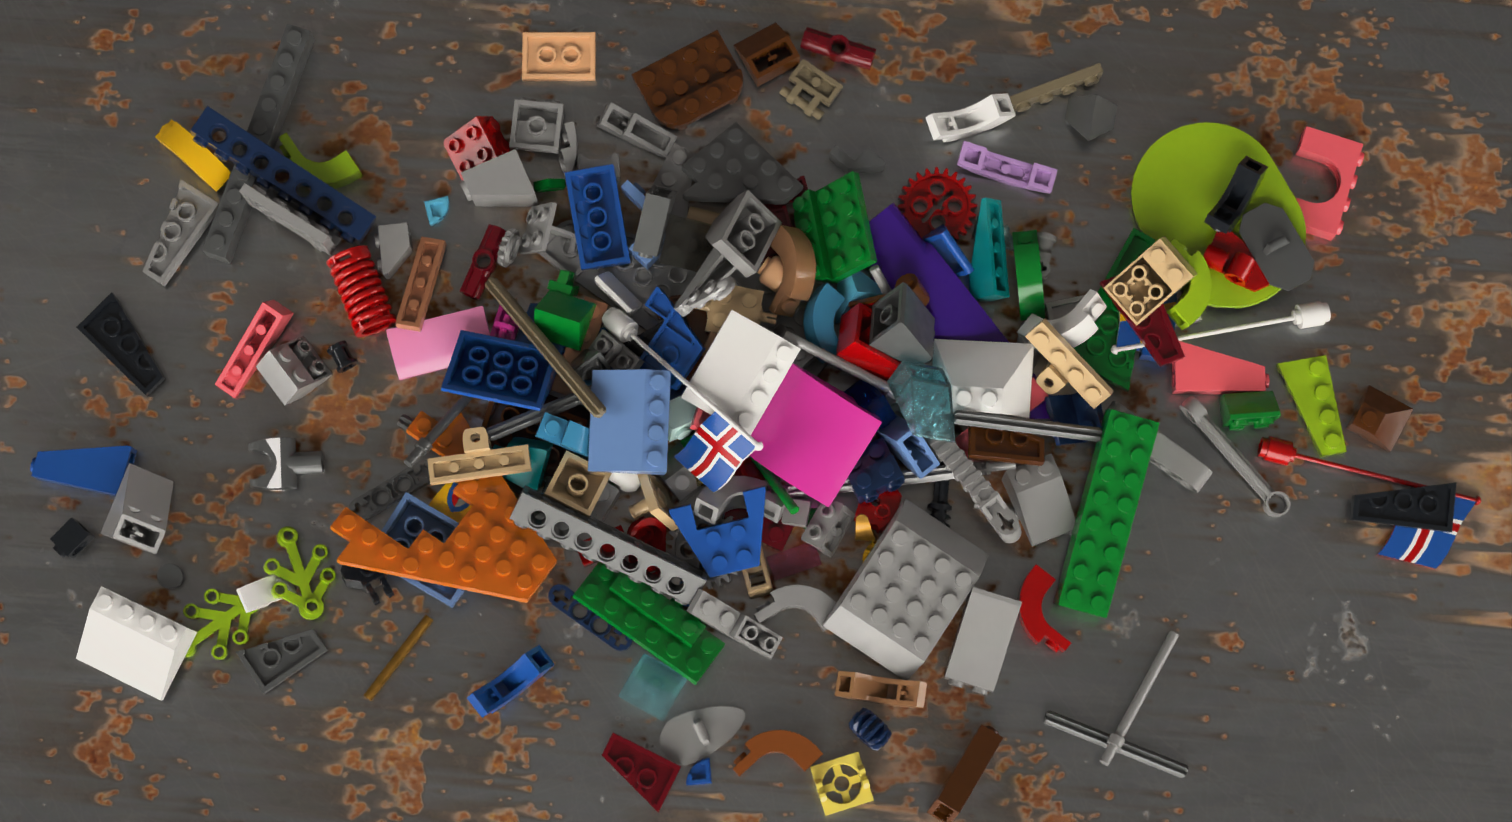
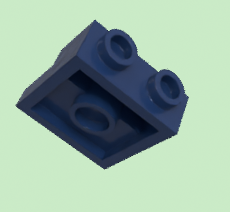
M883 437L868 444L847 478L859 504L872 502L880 494L886 491L893 492L905 483L904 475Z

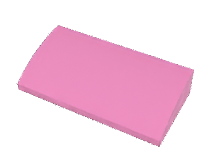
M479 306L424 320L421 332L397 327L387 329V337L399 380L448 369L461 330L490 336L484 307Z

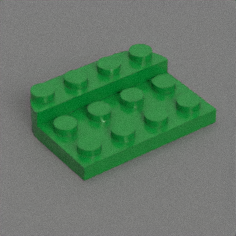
M852 171L817 191L808 189L801 197H797L794 200L793 208L795 210L794 220L796 228L800 229L808 237L814 250L816 280L834 284L877 262L859 173Z

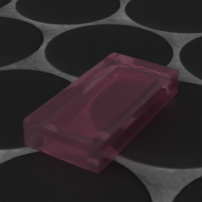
M808 543L766 557L774 581L822 565L817 549Z

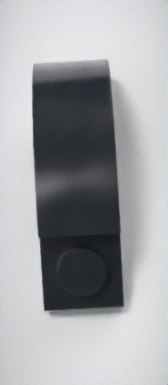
M1245 156L1238 164L1221 199L1208 213L1204 223L1210 225L1217 232L1231 233L1256 193L1268 166Z

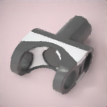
M268 438L248 444V451L262 452V454L269 455L271 459V468L268 473L258 477L259 479L249 480L250 488L272 491L297 489V474L324 473L323 451L296 452V438Z

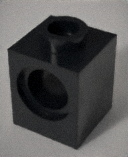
M71 517L50 540L55 544L53 549L61 557L64 558L67 555L74 559L95 536L78 520Z

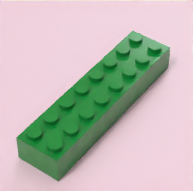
M1113 409L1105 410L1101 425L1102 437L1096 443L1053 601L1054 604L1107 618L1160 422Z

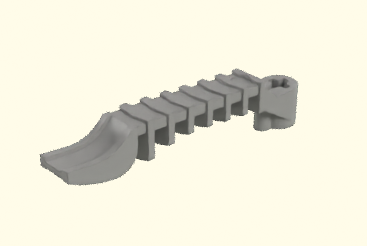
M917 399L914 406L907 404L900 408L899 413L902 417L918 428L932 452H936L938 460L944 462L948 471H952L955 480L961 482L963 490L970 493L972 501L979 504L981 512L998 533L1001 540L1006 543H1014L1019 540L1022 531L1018 518L1008 508L1000 494L992 488L991 483L986 481L982 472L976 469L972 460H969L965 452L957 446L956 441L949 436L947 430L942 428L941 423L929 413L919 399ZM1003 522L1006 524V526L1013 529L1011 531L1009 529H1005Z

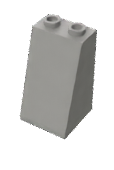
M976 587L972 588L965 603L943 677L948 679L949 685L962 688L963 684L973 687L972 692L985 696L987 692H994L1022 604L1021 601Z

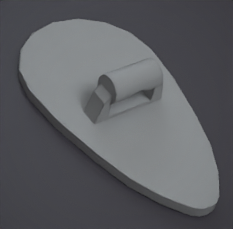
M716 706L677 715L666 722L661 730L659 740L661 750L675 764H694L712 754L736 734L745 720V712L740 708L731 706Z

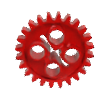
M935 167L934 174H931L928 168H926L925 176L917 172L915 175L916 181L909 178L908 184L910 187H902V192L906 195H899L898 200L904 204L898 205L897 208L904 212L902 214L922 239L935 229L931 225V221L939 219L944 223V226L956 242L959 241L958 233L966 236L967 231L964 227L972 228L973 223L968 219H975L977 215L971 212L977 209V204L971 203L976 198V194H968L972 186L964 187L966 178L964 177L958 181L956 179L958 172L949 176L948 168L944 170L943 174H940L938 167ZM935 185L940 186L943 189V193L935 195L931 192L930 188ZM949 192H952L953 195L943 202L941 210L936 209L930 218L923 223L921 220L932 211L933 205L937 206ZM956 202L961 206V210L957 212L951 211L948 204ZM923 203L926 206V210L924 212H917L913 205Z

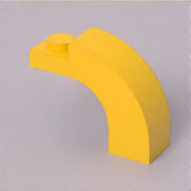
M171 119L161 127L155 138L217 192L229 179L231 171L207 148H203L194 142V136L179 123Z

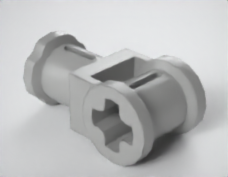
M1037 232L1042 282L1044 283L1050 272L1049 262L1052 247L1057 242V237L1049 233Z

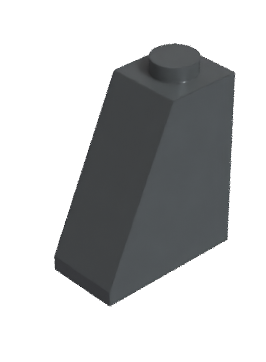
M653 185L647 191L633 246V251L639 252V256L652 259L653 256L657 257L660 254L678 191Z

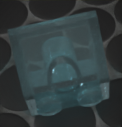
M644 653L631 672L618 697L664 722L687 679L672 668Z

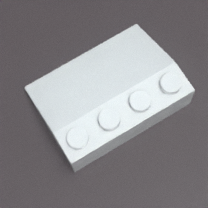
M731 310L692 376L690 383L751 435L801 349ZM688 387L685 388L681 395L682 399L710 415L715 412Z
M101 586L89 609L76 659L163 701L197 632Z

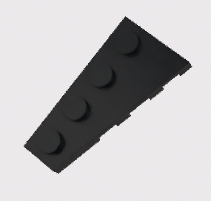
M1457 482L1353 495L1350 521L1450 533L1453 527Z

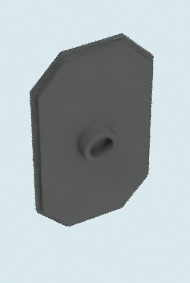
M1263 203L1243 214L1239 234L1271 286L1290 291L1311 279L1314 259L1283 208Z

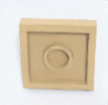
M637 474L645 499L629 506L632 517L638 520L644 515L651 513L672 532L678 529V526L669 514V509L675 507L668 487L655 475Z

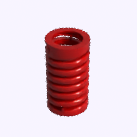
M365 245L343 250L330 257L326 262L327 266L331 268V276L335 278L334 284L338 287L337 291L341 295L342 303L345 304L344 309L348 313V319L351 321L355 336L359 338L384 331L393 326L397 319L395 314L390 313L392 305L387 303L389 298L384 294L385 288L380 286L382 281L377 277L378 271L373 269L375 263L369 260L371 253ZM347 255H350V257L347 259H344L342 261L339 260Z

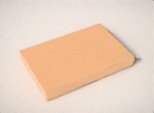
M523 32L522 81H596V32Z

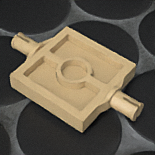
M735 286L724 299L720 301L711 299L705 306L699 309L707 311L708 319L705 332L711 331L716 334L731 310L758 325L761 322L776 325L777 314L763 312L762 301L764 291Z

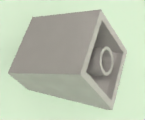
M516 149L461 172L464 180L460 181V185L467 200H473L476 207H532L539 205L535 191Z

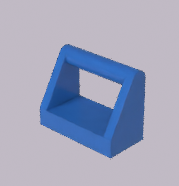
M944 224L923 237L925 242H929L937 250L957 277L968 275L974 271L973 266Z

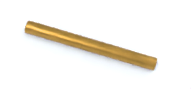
M425 614L364 693L367 699L373 700L433 622V619Z

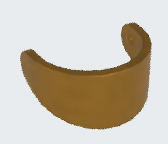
M859 514L856 517L855 541H877L868 517L864 514Z

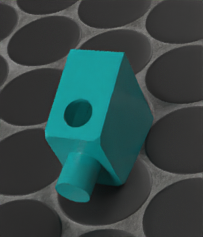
M513 437L507 447L528 444L532 471L502 476L522 488L526 485L538 491L544 480L553 443ZM494 444L492 449H499L505 447Z

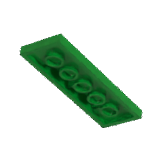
M601 562L597 563L573 595V598L694 685L699 682L725 646L724 642L705 629L706 625L703 624L701 619L683 610L684 606L676 602L674 598L669 600L664 595L653 591L651 586L643 582L636 583L630 580L628 575L620 571L618 573L607 569L605 564Z

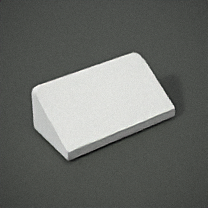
M607 271L595 277L596 285L630 317L642 307L643 304L611 272Z

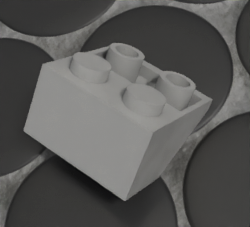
M304 336L270 349L256 365V368L284 405L303 398L333 375Z

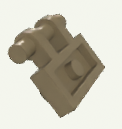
M802 59L789 77V81L795 84V87L791 90L784 85L779 94L787 98L786 101L791 105L796 104L803 109L804 113L809 117L813 116L820 121L825 112L817 108L818 105L823 103L830 107L843 89V85ZM803 90L814 97L811 102L799 96Z

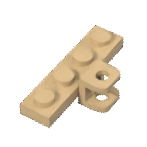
M1045 318L1026 334L1025 337L1049 361L1036 379V383L1048 395L1055 394L1069 382L1093 409L1112 395L1113 389ZM1045 379H1047L1052 384V386L1047 385Z
M484 427L464 430V454L427 459L431 486L532 471L528 444L492 449L491 440Z

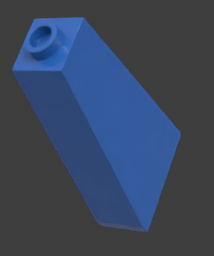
M131 446L40 451L32 459L30 466L31 476L38 480L116 496L129 463L134 465L137 450Z

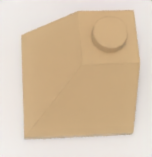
M566 450L544 495L590 517L612 473L588 472V461Z

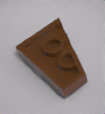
M968 426V459L1042 466L1045 462L1044 438L1030 433Z

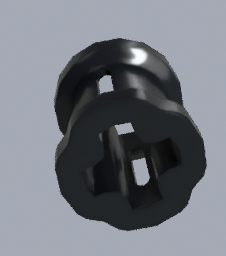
M345 340L337 342L327 349L328 354L332 355L338 366L336 368L338 373L346 372L358 364L357 359L353 358L350 354Z

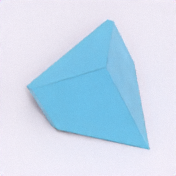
M859 271L837 282V291L846 299L835 314V324L840 323L841 316L850 310L849 302L882 295L877 283L863 272Z

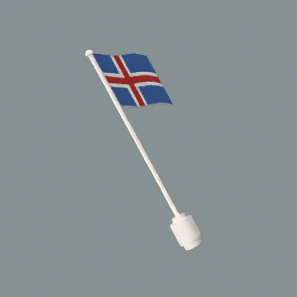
M609 308L604 313L602 322L604 327L622 343L631 340L637 342L715 411L698 427L687 445L673 457L712 492L720 490L729 482L741 463L755 450L760 451L763 449V443L756 441L637 337V322L622 309Z

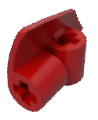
M1232 231L1231 233L1227 232V234L1216 232L1212 243L1208 245L1203 255L1208 267L1224 274L1225 278L1230 282L1253 292L1269 286V282L1246 244Z

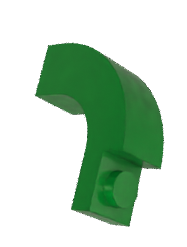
M1037 230L1012 232L1020 320H1027L1031 314L1044 319L1045 305Z

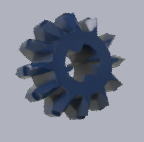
M862 708L859 712L857 711L849 722V728L869 748L876 751L883 747L892 735L888 726L867 708Z

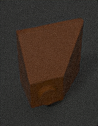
M1368 385L1346 429L1391 452L1413 408Z

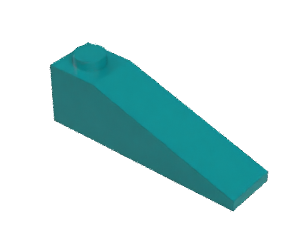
M986 197L981 200L971 260L974 271L969 274V291L975 300L987 303L1010 297L1001 200Z

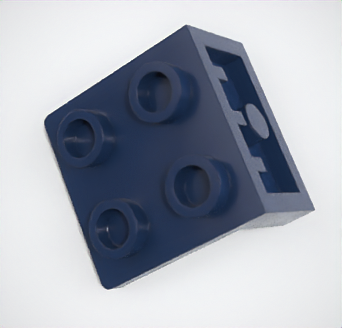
M1078 392L1045 397L1046 411L1050 421L1101 428L1104 417L1101 404L1093 409ZM1053 436L1057 446L1090 442Z

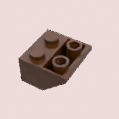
M776 22L733 45L757 87L798 66L800 63V55L791 39Z

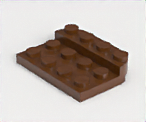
M718 30L631 74L658 124L670 129H678V131L688 128L687 125L727 104L731 106L738 100L743 89L742 71L738 68Z

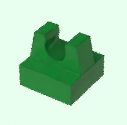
M560 270L558 279H550L547 289L570 296H577L580 287L573 285L576 273L569 270Z

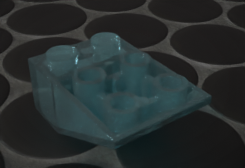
M902 360L887 383L911 433L917 437L954 442L955 430L951 384L943 368Z

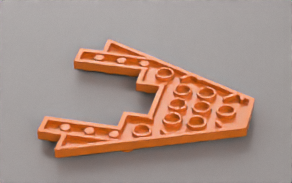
M420 411L406 429V433L419 441L420 438L426 437L438 421ZM462 413L453 420L432 444L433 448L431 450L442 457L465 453L463 432L471 427ZM503 476L460 481L457 484L453 494L472 507L445 543L423 529L407 549L347 507L344 508L330 526L332 531L350 542L337 558V562L341 565L528 603L556 565L557 560L544 539L538 536L536 531L528 527L527 529L515 525L513 520L509 519L518 499Z

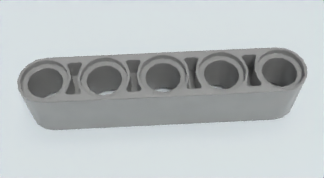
M1112 401L1107 408L1137 416L1116 401ZM1157 431L1150 461L1192 492L1199 493L1212 475V471Z

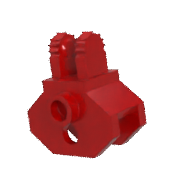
M898 489L893 492L886 491L872 502L858 504L854 522L856 523V517L859 514H864L868 517L871 529L876 530L878 534H882L898 510L902 495ZM875 502L878 506H874L872 503Z

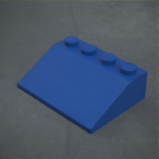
M461 330L441 386V391L541 411L552 389L557 372L533 344Z

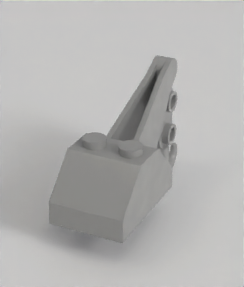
M749 190L739 194L713 221L705 238L714 248L685 292L674 304L673 309L682 317L688 315L695 308L701 309L711 299L720 301L728 296L736 284L735 279L729 276L736 269L747 278L755 274L762 263L782 222ZM725 257V262L705 282L718 263Z

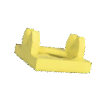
M859 752L810 767L825 816L874 801ZM840 765L851 766L857 771L858 775L849 777L843 774ZM830 768H833L835 777L832 779V783L823 785L824 775ZM840 776L846 777L849 781L848 789L838 791L834 786L836 778ZM861 782L858 795L851 800L848 791L851 789L852 784ZM835 791L841 794L844 803L832 801L827 797L826 793Z

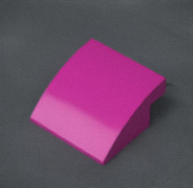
M792 363L751 434L756 441L763 443V449L760 451L755 450L749 456L792 486L829 507L882 424V421L875 414L859 406L850 395Z

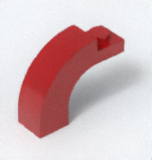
M1036 564L1020 586L1017 600L1021 601L1022 604L1018 617L1023 630L1036 645L1045 638L1047 640L1045 644L1056 653L1058 650L1063 653L1070 646L1071 642L1053 629L1046 622L1042 613L1043 597L1056 579Z

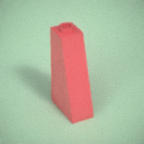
M1179 341L1185 357L1171 363L1172 394L1223 395L1266 391V388H1269L1270 379L1269 374L1265 373V366Z

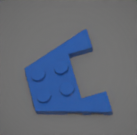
M656 286L645 306L662 317L664 322L648 346L686 379L706 348L685 319L673 309L674 304L664 290ZM646 350L640 358L644 363L640 369L667 370ZM671 373L670 389L679 390L683 383Z
M765 486L743 491L748 517L697 529L691 504L669 509V514L710 578L760 565L766 494Z

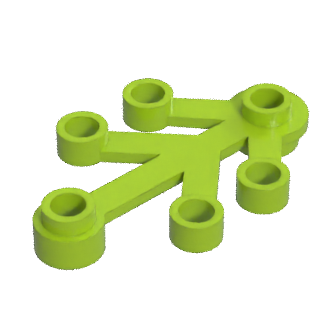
M285 526L279 530L277 542L280 546L286 548L294 572L280 566L279 561L274 558L268 559L263 568L267 574H274L299 587L301 596L289 591L285 583L277 582L271 589L272 595L275 598H282L298 606L299 613L303 618L315 620L323 613L324 604L321 598L328 585L334 581L336 573L332 568L323 569L319 575L320 582L312 594L309 583L321 560L327 556L328 549L323 544L316 545L312 550V557L304 570L296 546L298 533L293 527ZM290 532L292 539H285L284 533ZM316 549H322L324 555L318 556L315 552ZM268 563H274L276 569L273 571L269 570L267 567ZM329 572L332 575V579L326 580L323 577V573ZM275 587H282L284 589V593L277 594L275 592ZM307 604H315L316 609L314 611H310L307 608Z
M208 589L204 593V599L207 603L217 604L221 602L234 606L224 612L199 608L192 603L185 605L183 608L185 617L189 619L203 618L213 620L197 632L185 657L193 656L197 650V645L219 630L217 643L212 648L211 654L215 659L223 660L228 655L227 643L232 620L240 615L238 630L233 633L232 639L234 643L244 645L249 640L248 627L251 614L257 612L258 609L246 613L239 595L219 593L215 589ZM211 592H215L217 595L214 601L208 599ZM190 607H194L196 610L192 616H189L187 613ZM239 633H244L245 639L242 642L237 641ZM222 647L224 654L221 657L216 656V650Z

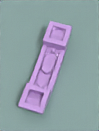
M967 141L963 142L957 162L958 166L983 177L1015 187L1049 194L1052 192L1057 174V169L1035 162L1029 164L987 151L986 147Z

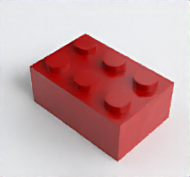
M859 302L841 316L836 355L889 383L893 381L898 385L902 384L914 375L915 369L869 345L872 309Z

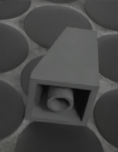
M902 282L872 305L869 345L917 370L925 363H928L933 357L935 318L908 284Z

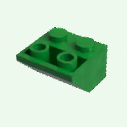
M1273 391L1230 393L1219 397L1222 427H1229V431L1243 430L1244 426L1254 425V429L1269 428V425L1274 424V421L1281 416Z

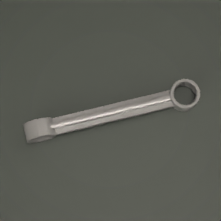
M1190 396L1179 405L1186 418L1202 430L1262 498L1263 510L1267 515L1280 517L1289 511L1291 502L1288 495L1284 492L1273 490L1207 415L1206 409L1195 397ZM1272 496H1279L1284 500L1285 508L1283 512L1274 513L1271 511L1268 503Z

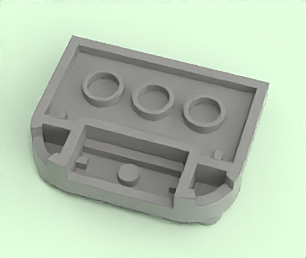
M244 183L239 190L250 206L265 214V217L272 222L276 220L303 237L320 252L324 251L331 256L342 240L340 237L341 233L337 230L325 229L320 225L319 219L313 215L306 217L301 214L297 205L292 202L285 204L279 200L280 197L271 189L265 191L255 184L250 187Z

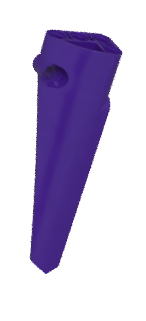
M894 202L869 221L877 262L867 267V269L869 270L872 266L878 265L892 290L895 288L896 281L902 275L912 273L918 277L930 295L926 308L935 318L934 339L1010 343L937 250L929 242H924ZM870 272V279H872L874 282H876L875 279H874V277L872 276V274H871V272ZM1032 373V378L1037 379L1036 375ZM1046 401L1030 412L1029 419H1050L1046 411Z

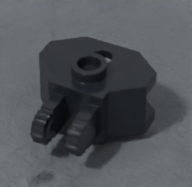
M342 565L340 573L346 587L363 589L365 593H368L374 605L380 603V598L374 591L380 585H382L386 596L389 598L394 596L387 581V574Z

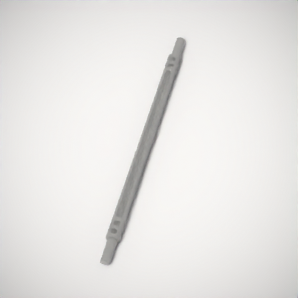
M987 460L973 462L976 469L982 472V475H991V472L1016 469V463L990 462ZM945 465L937 466L922 479H919L910 470L902 471L905 483L902 485L955 479L952 471H948ZM847 479L838 493L853 492ZM783 485L792 499L810 497L792 485ZM772 487L767 488L768 492L777 495Z

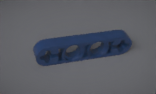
M557 584L550 589L548 598L553 606L617 651L623 652L631 647L632 640L627 636L625 637L627 644H620L619 647L615 645L617 640L611 635L609 640L604 638L611 632L612 625L609 623L604 632L595 631L593 624L600 617L588 609L587 614L582 618L576 617L573 609L577 604H581L577 600L570 604L568 611L564 609L567 606L564 601L559 600L555 602V591L561 592L565 590L564 596L570 601L575 593L574 591L562 584ZM617 629L614 630V632L619 636L623 634Z

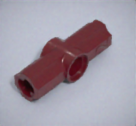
M809 27L806 28L800 45L801 49L829 57L833 62H845L866 70H870L876 53L875 48L850 41L843 35H831ZM834 45H841L845 50L837 53L832 50V47Z
M488 225L480 246L472 257V264L462 284L460 293L480 301L485 290V283L496 270L497 253L502 238L505 236V232H507L506 230L496 225ZM484 257L491 259L487 267L478 266L480 259Z

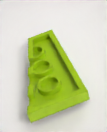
M1326 355L1277 363L1276 367L1279 373L1282 374L1286 383L1285 386L1297 405L1296 408L1307 426L1306 429L1320 457L1346 453L1345 440Z

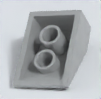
M1052 454L1044 456L1045 462L1042 466L1023 464L1017 466L1016 469L1007 470L1001 479L1032 547L1073 531L1076 520L1062 475Z

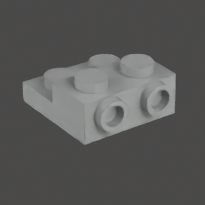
M522 97L521 100L515 99L510 149L559 154L565 112L564 104L554 99H547L545 102L536 101V99L531 97Z

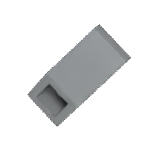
M407 222L378 226V234H375L376 248H380L381 257L377 258L378 271L382 272L386 279H391L413 252L411 228Z

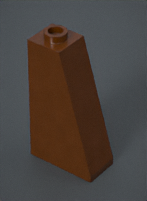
M981 724L927 813L942 822H952L958 816L1003 739L996 729Z

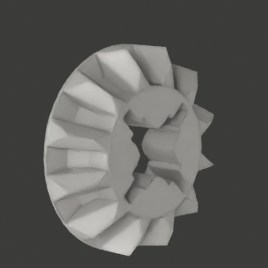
M511 228L505 232V236L502 238L497 253V261L500 266L508 267L509 264L513 263L518 254L521 237L517 229Z

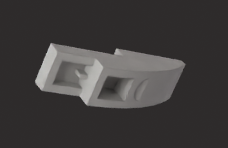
M698 589L687 609V612L701 619L702 622L770 660L783 638L701 589Z

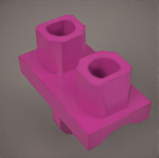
M499 305L490 336L515 341L519 327L502 306Z

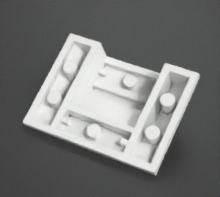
M934 339L929 404L930 414L954 415L956 410L1030 418L1034 358L1033 344Z

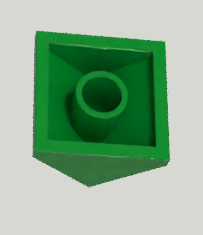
M550 289L534 308V323L550 342L581 351L597 304Z

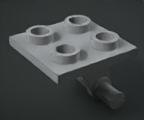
M550 202L531 207L526 217V232L521 238L520 245L522 248L520 254L526 255L546 251L549 235L554 234L571 239L567 253L578 255L574 228L573 232L552 226L557 203Z

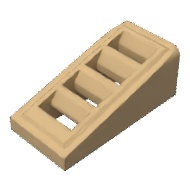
M762 545L760 553L761 565L742 570L750 599L770 595V592L774 591ZM762 572L764 573L763 576L755 577L752 579L749 578V576L755 575Z

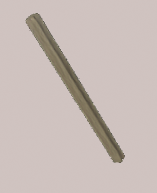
M490 277L485 283L487 290L595 418H601L607 411L606 407L497 278Z

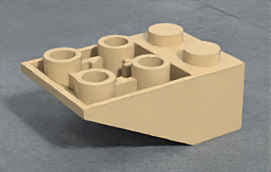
M1164 236L1158 239L1108 283L1104 289L1137 326L1198 273Z

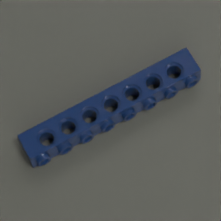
M209 106L205 108L190 130L192 136H194L193 141L203 148L209 146L214 149V154L225 162L229 159L236 164L235 168L244 175L252 174L257 178L256 182L266 189L272 187L278 191L277 196L287 203H290L292 200L299 205L298 209L309 217L312 214L321 219L319 223L329 230L336 229L341 233L340 237L350 244L356 242L360 245L376 221L375 215ZM222 131L226 134V138L223 141L217 142L213 140V134ZM238 145H244L247 147V152L244 155H236L233 152L234 148ZM258 159H265L269 163L265 169H258L254 164ZM284 172L290 178L285 183H279L275 179L276 175ZM301 186H306L311 192L308 196L301 197L296 193L297 189ZM321 200H328L332 206L330 209L323 211L317 207V204ZM347 213L353 219L349 224H342L338 220L339 216Z

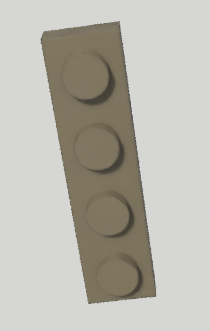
M1100 63L1009 96L1014 111L1017 110V112H1023L1031 108V104L1036 102L1044 104L1053 100V96L1060 93L1068 95L1077 90L1076 87L1084 84L1086 87L1092 86L1099 82L1103 69Z

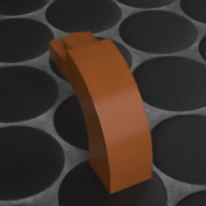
M772 730L760 733L744 743L751 752L748 755L745 752L740 754L733 761L736 765L733 770L740 777L762 756L769 753H781L793 759L805 772L823 753L813 742L798 733L787 730Z

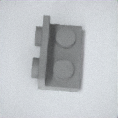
M833 500L829 507L820 503L801 540L814 546L822 554L832 558L855 514L844 504Z

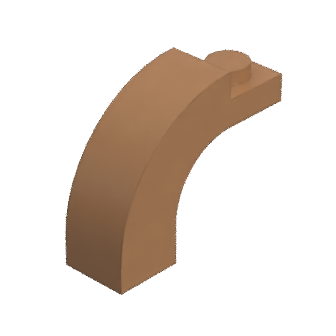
M780 225L770 247L782 260L783 277L769 310L773 314L793 317L800 301H808L811 296L816 276V260L810 240L800 229Z
M838 671L835 696L890 706L924 708L927 683L883 678L857 672Z

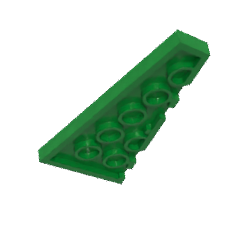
M1133 228L1105 280L1119 275L1152 246L1156 239ZM1100 287L1098 294L1107 307L1094 322L1099 329L1089 339L1074 347V349L1102 379L1128 392L1136 349L1120 351L1117 355L1111 352V347L1116 345L1119 310L1104 289Z

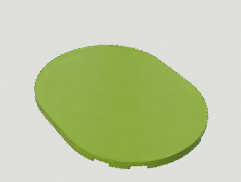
M1210 122L1194 123L1179 127L1158 139L1146 151L1137 166L1131 191L1133 213L1140 231L1156 239L1155 242L1164 236L1169 241L1175 238L1187 247L1190 255L1198 250L1204 255L1217 232L1210 225L1204 223V221L1227 189L1238 164L1245 156H1248L1268 166V169L1244 214L1263 203L1283 208L1303 243H1306L1304 216L1295 196L1267 150L1256 139L1240 129ZM1241 217L1232 232L1244 242L1239 234ZM1209 268L1212 290L1207 306L1235 309L1249 307L1271 298L1282 289L1269 284V286L1253 292L1230 282L1225 278L1224 274Z

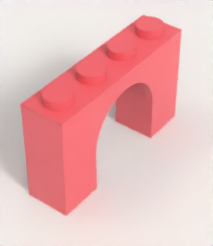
M1308 126L1301 133L1295 155L1325 165L1334 175L1336 190L1333 198L1326 202L1312 203L1296 198L1304 216L1306 233L1331 241L1336 234L1340 235L1344 221L1341 220L1343 212H1347L1351 202V198H1348L1349 190L1354 189L1358 175H1354L1357 166H1361L1365 153L1361 152L1362 143Z

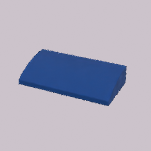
M614 164L564 172L581 270L631 264Z

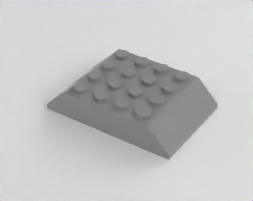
M904 499L822 626L903 680H908L925 662L982 573L989 554L909 500Z

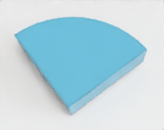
M448 196L424 201L430 226L438 224L446 216L450 204Z

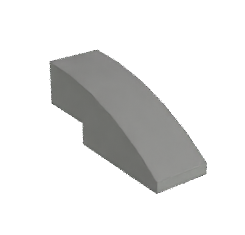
M612 102L606 105L596 125L630 144L663 158H667L677 138L676 135L636 113L632 114Z

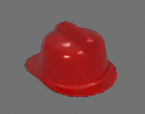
M643 516L632 522L628 527V535L666 552V526L656 517L645 518ZM628 555L630 563L638 561L634 555ZM654 566L647 568L649 572L655 571Z

